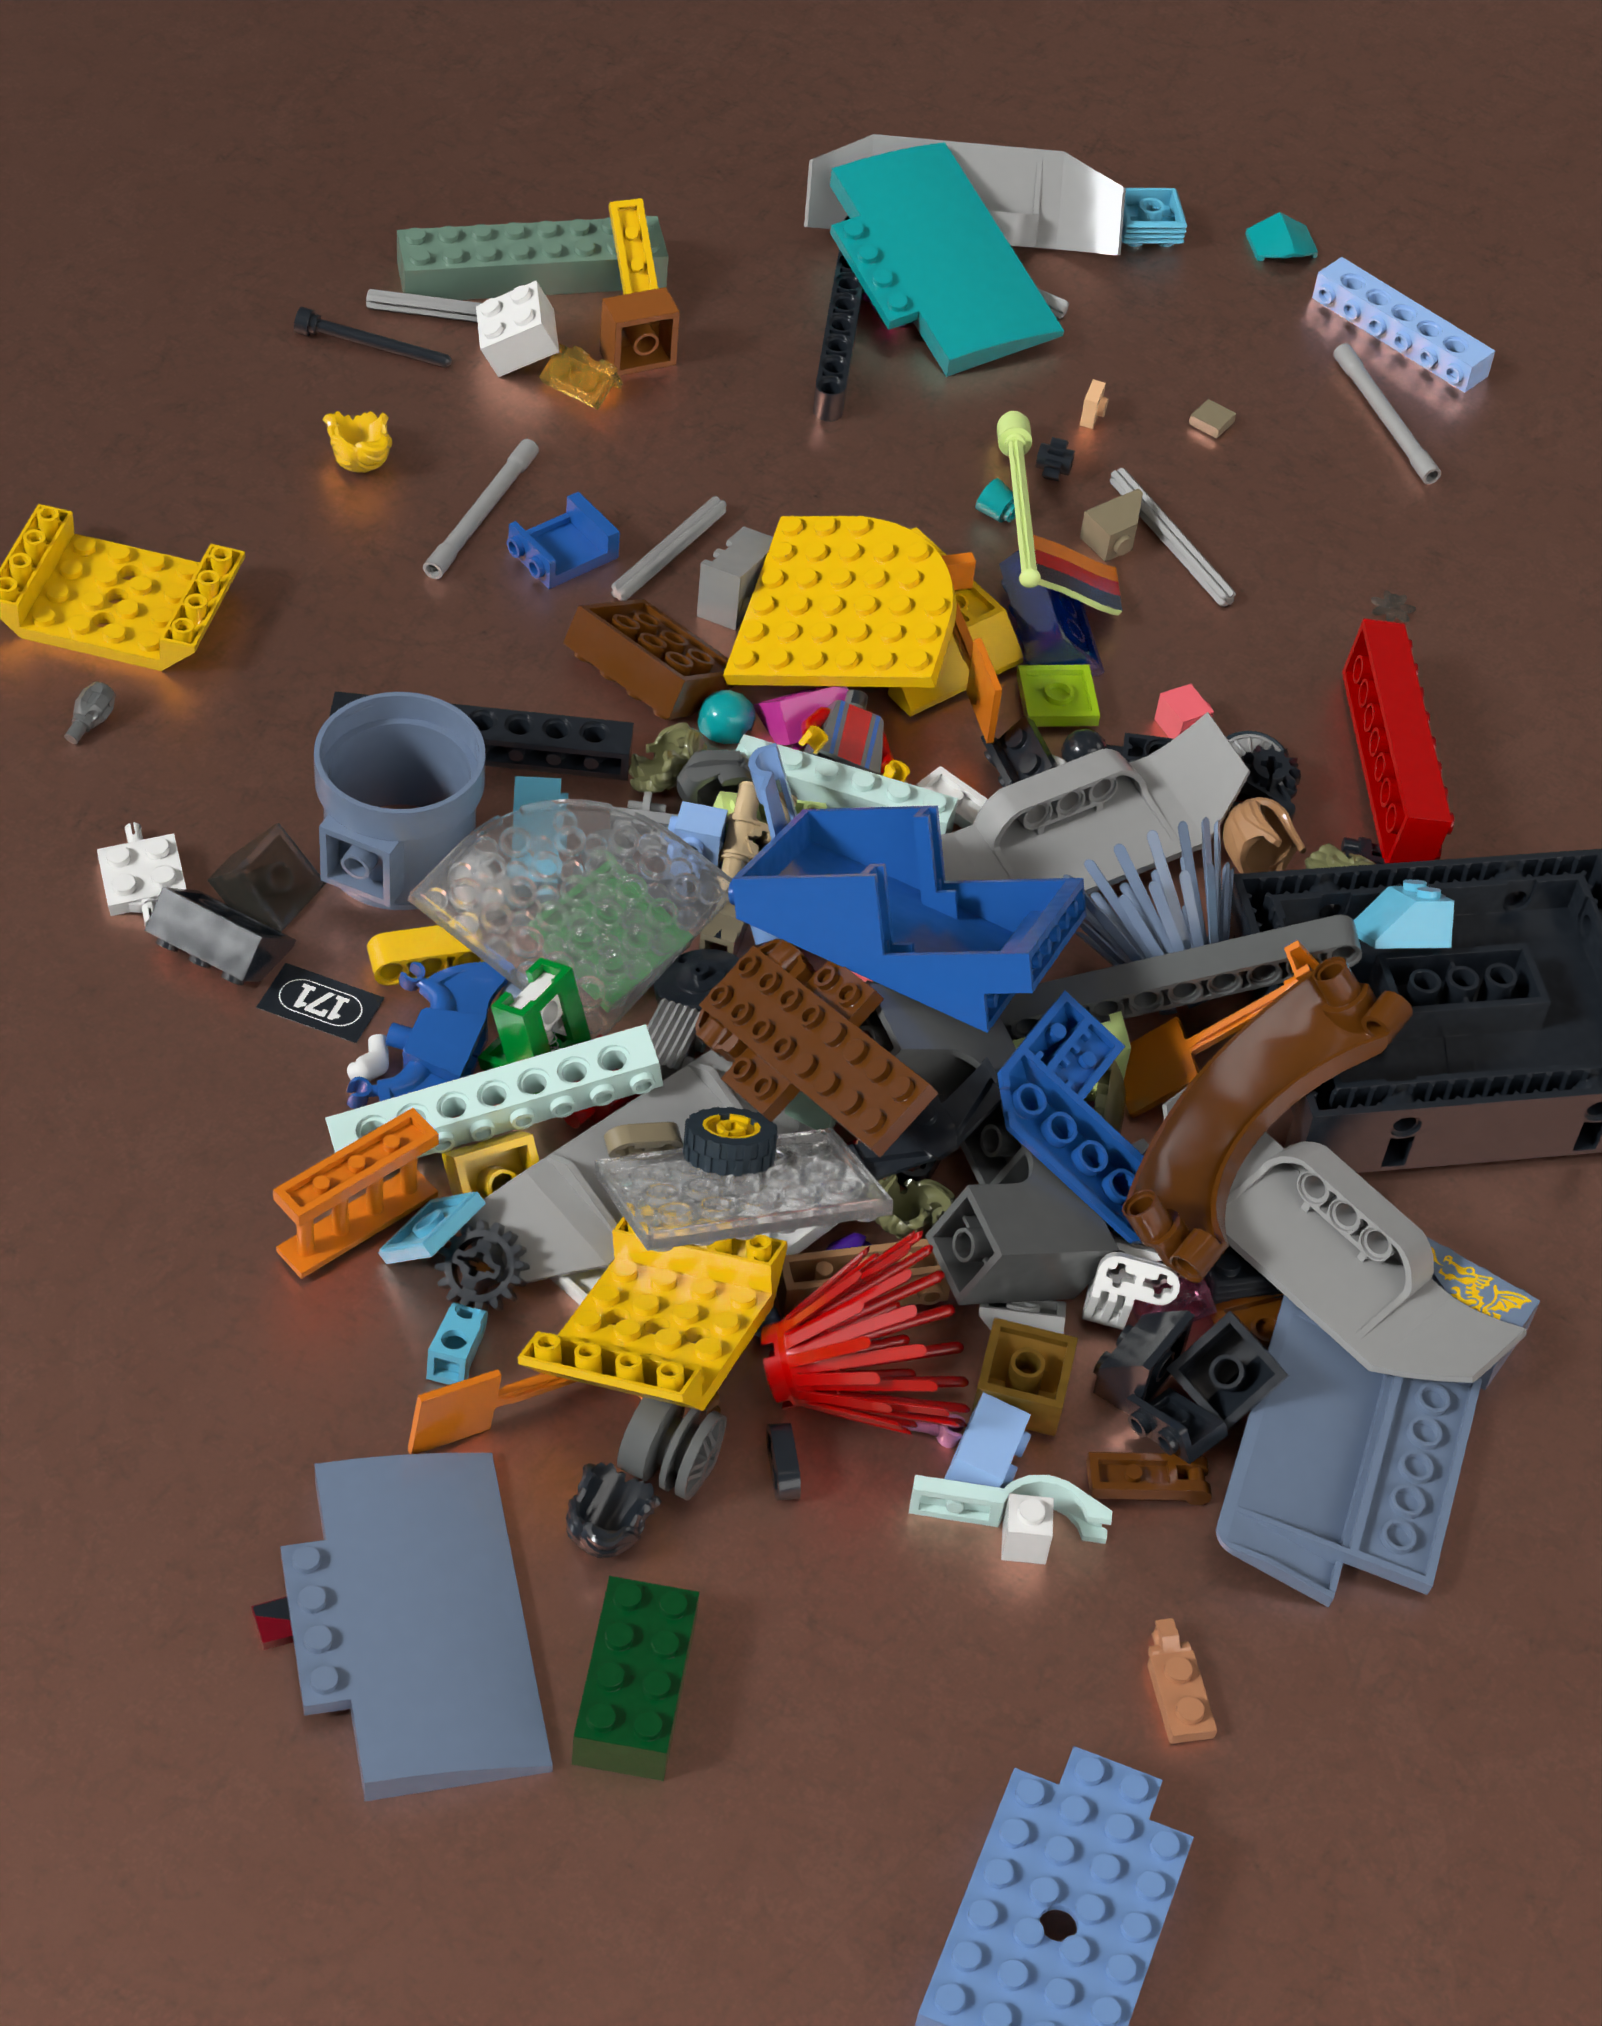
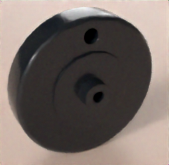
M718 949L693 950L674 957L659 969L654 978L657 1004L659 1005L660 1001L666 998L669 1002L681 1003L684 1007L696 1008L700 1012L702 1008L699 1004L706 998L711 989L736 965L740 958L732 953Z

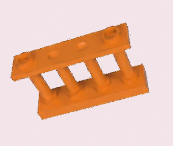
M411 1108L274 1188V1201L295 1222L297 1230L295 1236L276 1246V1252L302 1279L422 1207L429 1200L438 1197V1190L417 1170V1157L439 1145V1134L414 1108ZM400 1168L399 1174L383 1183V1177ZM366 1188L365 1194L349 1203V1197ZM332 1209V1214L314 1224V1218Z

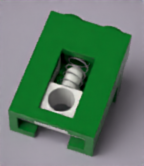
M540 957L526 971L529 985L515 999H513L512 993L505 991L491 1005L499 1036L477 1057L481 1070H490L592 1040L572 967Z

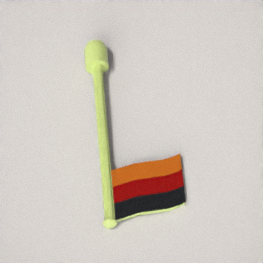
M1018 411L1005 413L998 420L997 437L999 449L1003 454L1009 456L1021 564V574L1019 576L1021 585L1026 588L1040 585L1061 592L1097 610L1119 616L1123 610L1116 567L1097 562L1059 543L1033 535L1024 455L1032 446L1030 421L1024 414Z

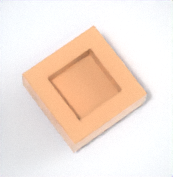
M1092 380L1084 399L1080 426L1093 429L1097 417H1104L1109 400L1108 397L1103 396L1105 382Z

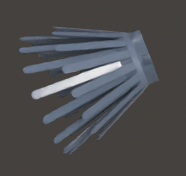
M1205 817L1201 822L1208 937L1206 935L1189 830L1185 821H1180L1178 824L1182 851L1180 859L1182 871L1179 875L1184 899L1182 909L1158 833L1155 830H1150L1147 833V840L1156 869L1151 873L1153 881L1149 884V891L1158 914L1125 846L1116 844L1114 846V853L1129 883L1123 882L1120 884L1119 888L1123 895L1118 897L1097 864L1093 860L1087 859L1084 862V866L1110 905L1099 892L1091 893V898L1085 892L1087 916L1079 927L1087 935L1078 931L1075 934L1112 966L1229 940L1234 867L1230 870L1229 862L1224 865L1221 889L1220 820L1218 819L1214 824L1215 868L1212 863L1210 822L1208 817ZM1068 874L1063 875V878H1073ZM1209 1000L1188 1004L1187 1006L1190 1009ZM1176 1007L1159 1011L1161 1015L1178 1013Z

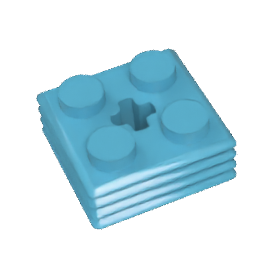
M1125 188L1122 242L1131 247H1139L1143 244H1158L1162 247H1171L1174 244L1184 243L1183 238H1185L1184 233H1186L1187 223L1177 189Z

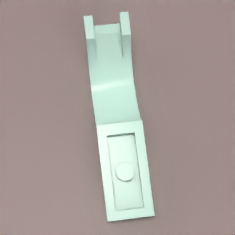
M915 1475L909 1514L998 1527L1004 1518L1009 1493L1054 1498L1053 1510L1065 1515L1076 1526L1082 1541L1106 1544L1107 1530L1102 1527V1524L1111 1525L1113 1511L1067 1480L1051 1475H1027L1010 1482L1005 1488Z

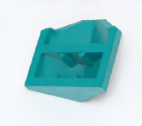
M1281 212L1246 229L1245 235L1257 261H1264L1265 258H1290L1309 255L1311 258H1316L1318 256V250L1307 226Z

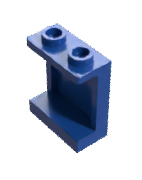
M578 491L567 496L566 513L528 530H525L517 521L509 523L507 547L510 554L514 558H518L529 569L534 578L539 579L548 589H551L619 558L620 531Z

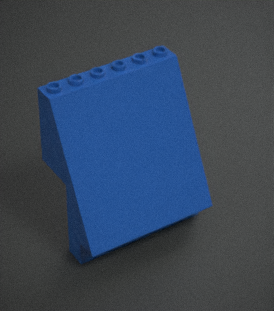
M938 805L803 809L732 878L728 889L729 901L731 905H735L736 919L841 967L845 966L852 972L986 1033L990 1031L1016 993H1033L1087 916L1083 878L946 881Z

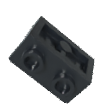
M1025 715L999 739L995 737L994 743L987 744L984 736H981V740L987 749L984 754L988 761L997 768L1000 774L998 781L1002 787L1058 766L1036 724Z

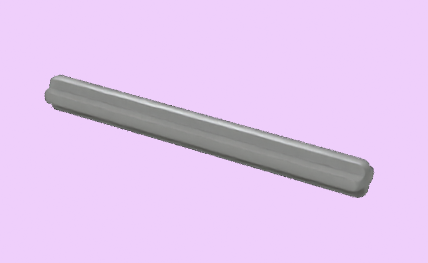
M1125 468L1112 471L1110 483L1121 496L1139 488L1143 492L1139 516L1219 606L1231 605L1235 601L1234 597L1236 596V592Z

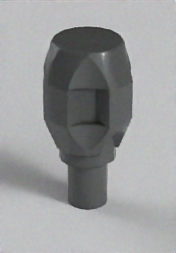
M96 681L81 691L75 700L73 718L71 719L72 725L64 735L67 741L77 744L85 732H89L108 718L114 708L116 694L111 687L103 682Z

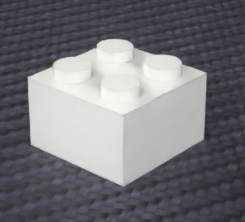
M537 281L518 286L513 291L496 298H490L476 306L480 350L498 377L559 352L554 308Z

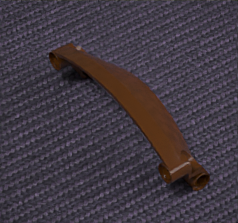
M1332 957L1321 962L1313 971L1283 992L1243 1026L1207 1062L1183 1091L1162 1122L1144 1154L1127 1199L1122 1207L1124 1216L1141 1242L1148 1247L1154 1248L1164 1265L1176 1271L1183 1278L1193 1283L1201 1282L1229 1247L1225 1227L1228 1196L1238 1170L1256 1142L1283 1113L1312 1090L1341 1072L1382 1053L1412 1016L1413 1010L1408 1001L1392 991H1384L1377 999L1369 984L1358 983L1344 958Z

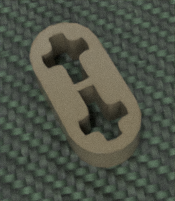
M674 1122L625 1124L614 1127L604 1134L608 1156L614 1160L664 1157L679 1151L683 1147L679 1127Z

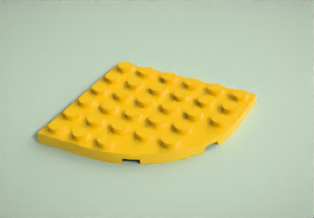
M781 516L723 673L727 685L935 688L956 619L957 602L948 567L942 556L926 539L897 523L865 516Z

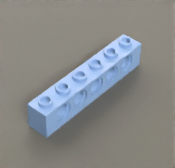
M1343 257L1318 272L1312 296L1314 300L1462 392L1466 393L1488 377L1495 355V350Z

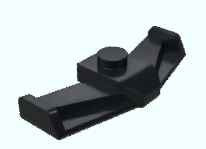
M986 1057L982 1064L943 1103L936 1096L881 1157L877 1156L862 1142L846 1146L866 1180L872 1183L933 1160H942L958 1150L960 1144L1002 1103L996 1070Z

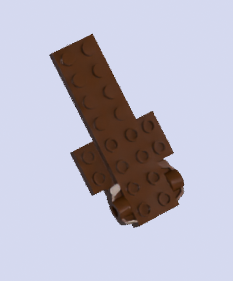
M773 939L758 948L753 945L699 1004L702 1009L695 1024V1035L719 1057L722 1056L726 1061L733 1062L730 1069L720 1079L770 1122H773L801 1091L877 1156L881 1157L938 1094L927 1081L858 1028L884 1000L875 989L845 966L841 967L830 961H827L823 967L815 972L808 958L793 944L782 939Z

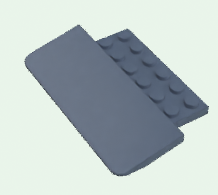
M1284 1295L1268 1351L1289 1376L1250 1410L1217 1522V1539L1220 1545L1231 1555L1328 1608L1334 1599L1343 1563L1427 1595L1433 1587L1482 1379H1477L1474 1383L1442 1382L1404 1378L1368 1371Z

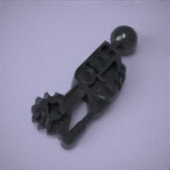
M1081 729L1067 736L1063 742L1061 753L1062 758L1066 762H1070L1100 749H1112L1119 752L1131 763L1152 754L1171 742L1173 738L1125 733L1122 746L1106 744L1105 739L1098 732L1090 729ZM1273 743L1268 750L1257 745L1253 752H1246L1241 757L1251 772L1240 793H1245L1251 798L1263 797L1273 799L1286 809L1291 821H1293L1296 808L1291 799L1297 794V785H1299L1301 779V770L1297 769V758L1288 757L1287 748L1280 752L1276 751ZM1270 779V787H1269V790L1267 791L1266 788H1267L1268 780ZM1234 801V803H1233V805L1231 806L1229 812H1231V810H1232L1236 805H1238L1239 803H1242V802H1235V801Z

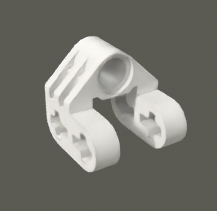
M1114 1239L1119 1250H1122L1124 1253L1112 1252L1106 1254L1100 1260L1095 1277L1088 1284L1082 1319L1123 1330L1135 1299L1155 1305L1171 1303L1179 1293L1180 1282L1176 1271L1164 1265V1263L1157 1262L1162 1260L1154 1248L1140 1244H1129L1125 1240ZM1118 1263H1123V1264H1120L1118 1270H1115L1116 1267H1117V1265H1118ZM1154 1291H1162L1161 1294L1154 1293Z

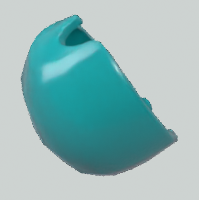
M732 690L716 691L705 698L701 705L697 721L699 731L709 740L722 744H737L740 742L743 734L753 729L756 719L754 704L742 693Z

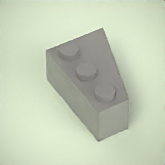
M743 526L727 540L726 546L728 548L726 550L718 548L714 551L713 557L715 559L713 561L705 559L701 562L697 617L736 631L744 619L771 545L772 536Z

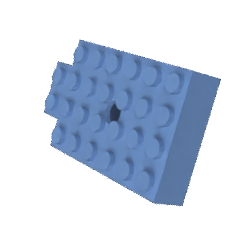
M1073 1746L1059 1784L1014 1768L919 2009L915 2026H1128L1194 1836L1149 1820L1163 1780ZM1050 1910H1062L1072 1916L1077 1926V1932L1075 1935L1066 1937L1063 1941H1054L1044 1934L1040 1918Z

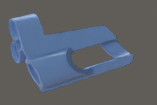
M776 743L757 748L751 754L748 762L756 796L760 804L764 806L771 840L787 825L776 780H780L790 820L797 816ZM750 925L755 945L761 946L773 939L781 940Z

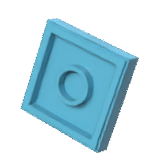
M478 1192L431 1199L379 1249L378 1254L386 1264L432 1257L486 1202Z

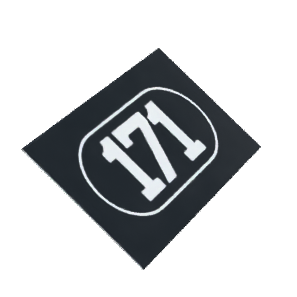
M285 963L256 1008L357 1043L383 1002L384 997Z

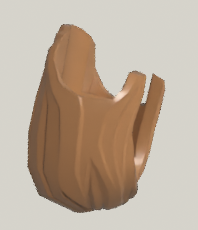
M1256 797L1245 800L1243 803L1236 805L1224 820L1222 828L1224 846L1240 873L1285 871L1297 851L1303 854L1306 852V847L1296 832L1288 812L1273 799Z

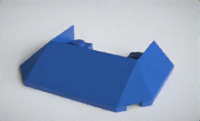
M1065 990L997 1073L1006 1130L1129 1244H1143L1124 1216L1122 1207L1147 1149L1141 1154L1084 1101L1124 1049L1125 1045Z

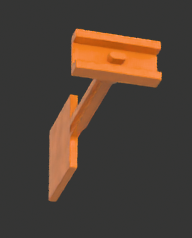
M973 553L942 556L948 567L954 592L955 590L971 589L976 566ZM957 602L956 619L952 634L961 657L969 669L966 693L986 743H994L1002 688L982 638H976L973 642Z
M1297 940L1284 947L1294 976L1285 980L1283 986L1189 1039L1186 1037L1181 1020L1175 1017L1130 1043L1131 1052L1124 1077L1126 1106L1130 1116L1133 1119L1172 1098L1187 1087L1199 1073L1194 1059L1196 1054L1239 1031L1262 1009L1313 971L1320 963Z
M496 1369L420 1394L417 1397L407 1450L410 1454H419L490 1430L494 1410L497 1407L513 1404L578 1381L541 1373L499 1389L502 1375Z

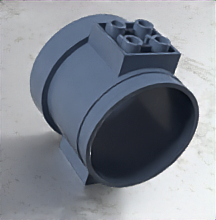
M385 692L365 696L346 704L325 721L318 732L314 744L315 789L323 805L324 820L319 826L321 881L339 887L355 900L381 909L414 910L437 904L451 894L446 879L447 871L452 862L465 849L474 843L476 844V809L485 787V744L483 737L475 723L464 712L446 701L429 695L412 692ZM413 805L419 806V808L389 809L381 808V806Z

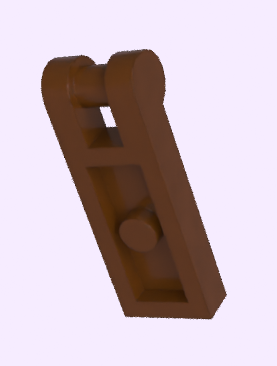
M1088 1453L1086 1465L1089 1495L1094 1499L1186 1500L1191 1505H1204L1212 1499L1211 1486L1205 1481V1476L1209 1473L1207 1458L1203 1455L1189 1464L1175 1454L1169 1455L1167 1453ZM1178 1474L1184 1475L1188 1480H1178Z

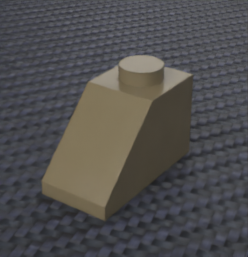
M1139 488L1084 512L1080 538L1105 562L1125 555L1133 549L1143 495Z

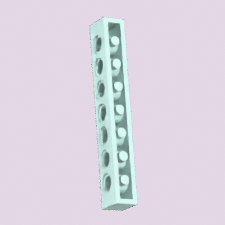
M644 1024L325 1117L336 1153L402 1113L414 1108L439 1134V1145L417 1157L420 1158L433 1153H445L454 1147L474 1141H485L495 1135L515 1129H526L535 1123L552 1118L567 1117L573 1112L593 1106H604L614 1100L634 1094H645L654 1088L663 1086L658 1057L647 1026Z

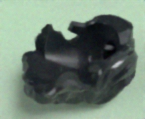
M602 1462L597 1465L592 1463L584 1465L583 1476L578 1485V1494L569 1500L566 1515L568 1537L579 1548L596 1558L617 1556L632 1548L634 1542H637L641 1537L640 1534L645 1528V1521L649 1515L654 1514V1509L662 1502L658 1496L654 1495V1487L651 1483H645L644 1480L639 1481L636 1477L625 1482L626 1473H617L614 1464L611 1462L607 1465Z

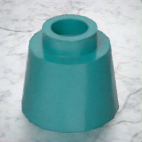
M994 479L980 494L975 509L1000 523L1005 520L1011 522L1016 517L1013 492L1001 479Z

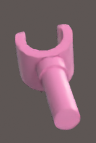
M950 1414L949 1416H946L952 1418H959L965 1422L964 1418L957 1414ZM915 1421L918 1425L916 1428L906 1427L912 1431L936 1436L938 1442L945 1448H953L959 1444L963 1435L955 1432H960L964 1428Z

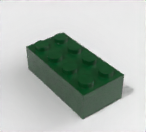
M609 1576L573 1736L572 1765L664 1781L697 1620L700 1592Z

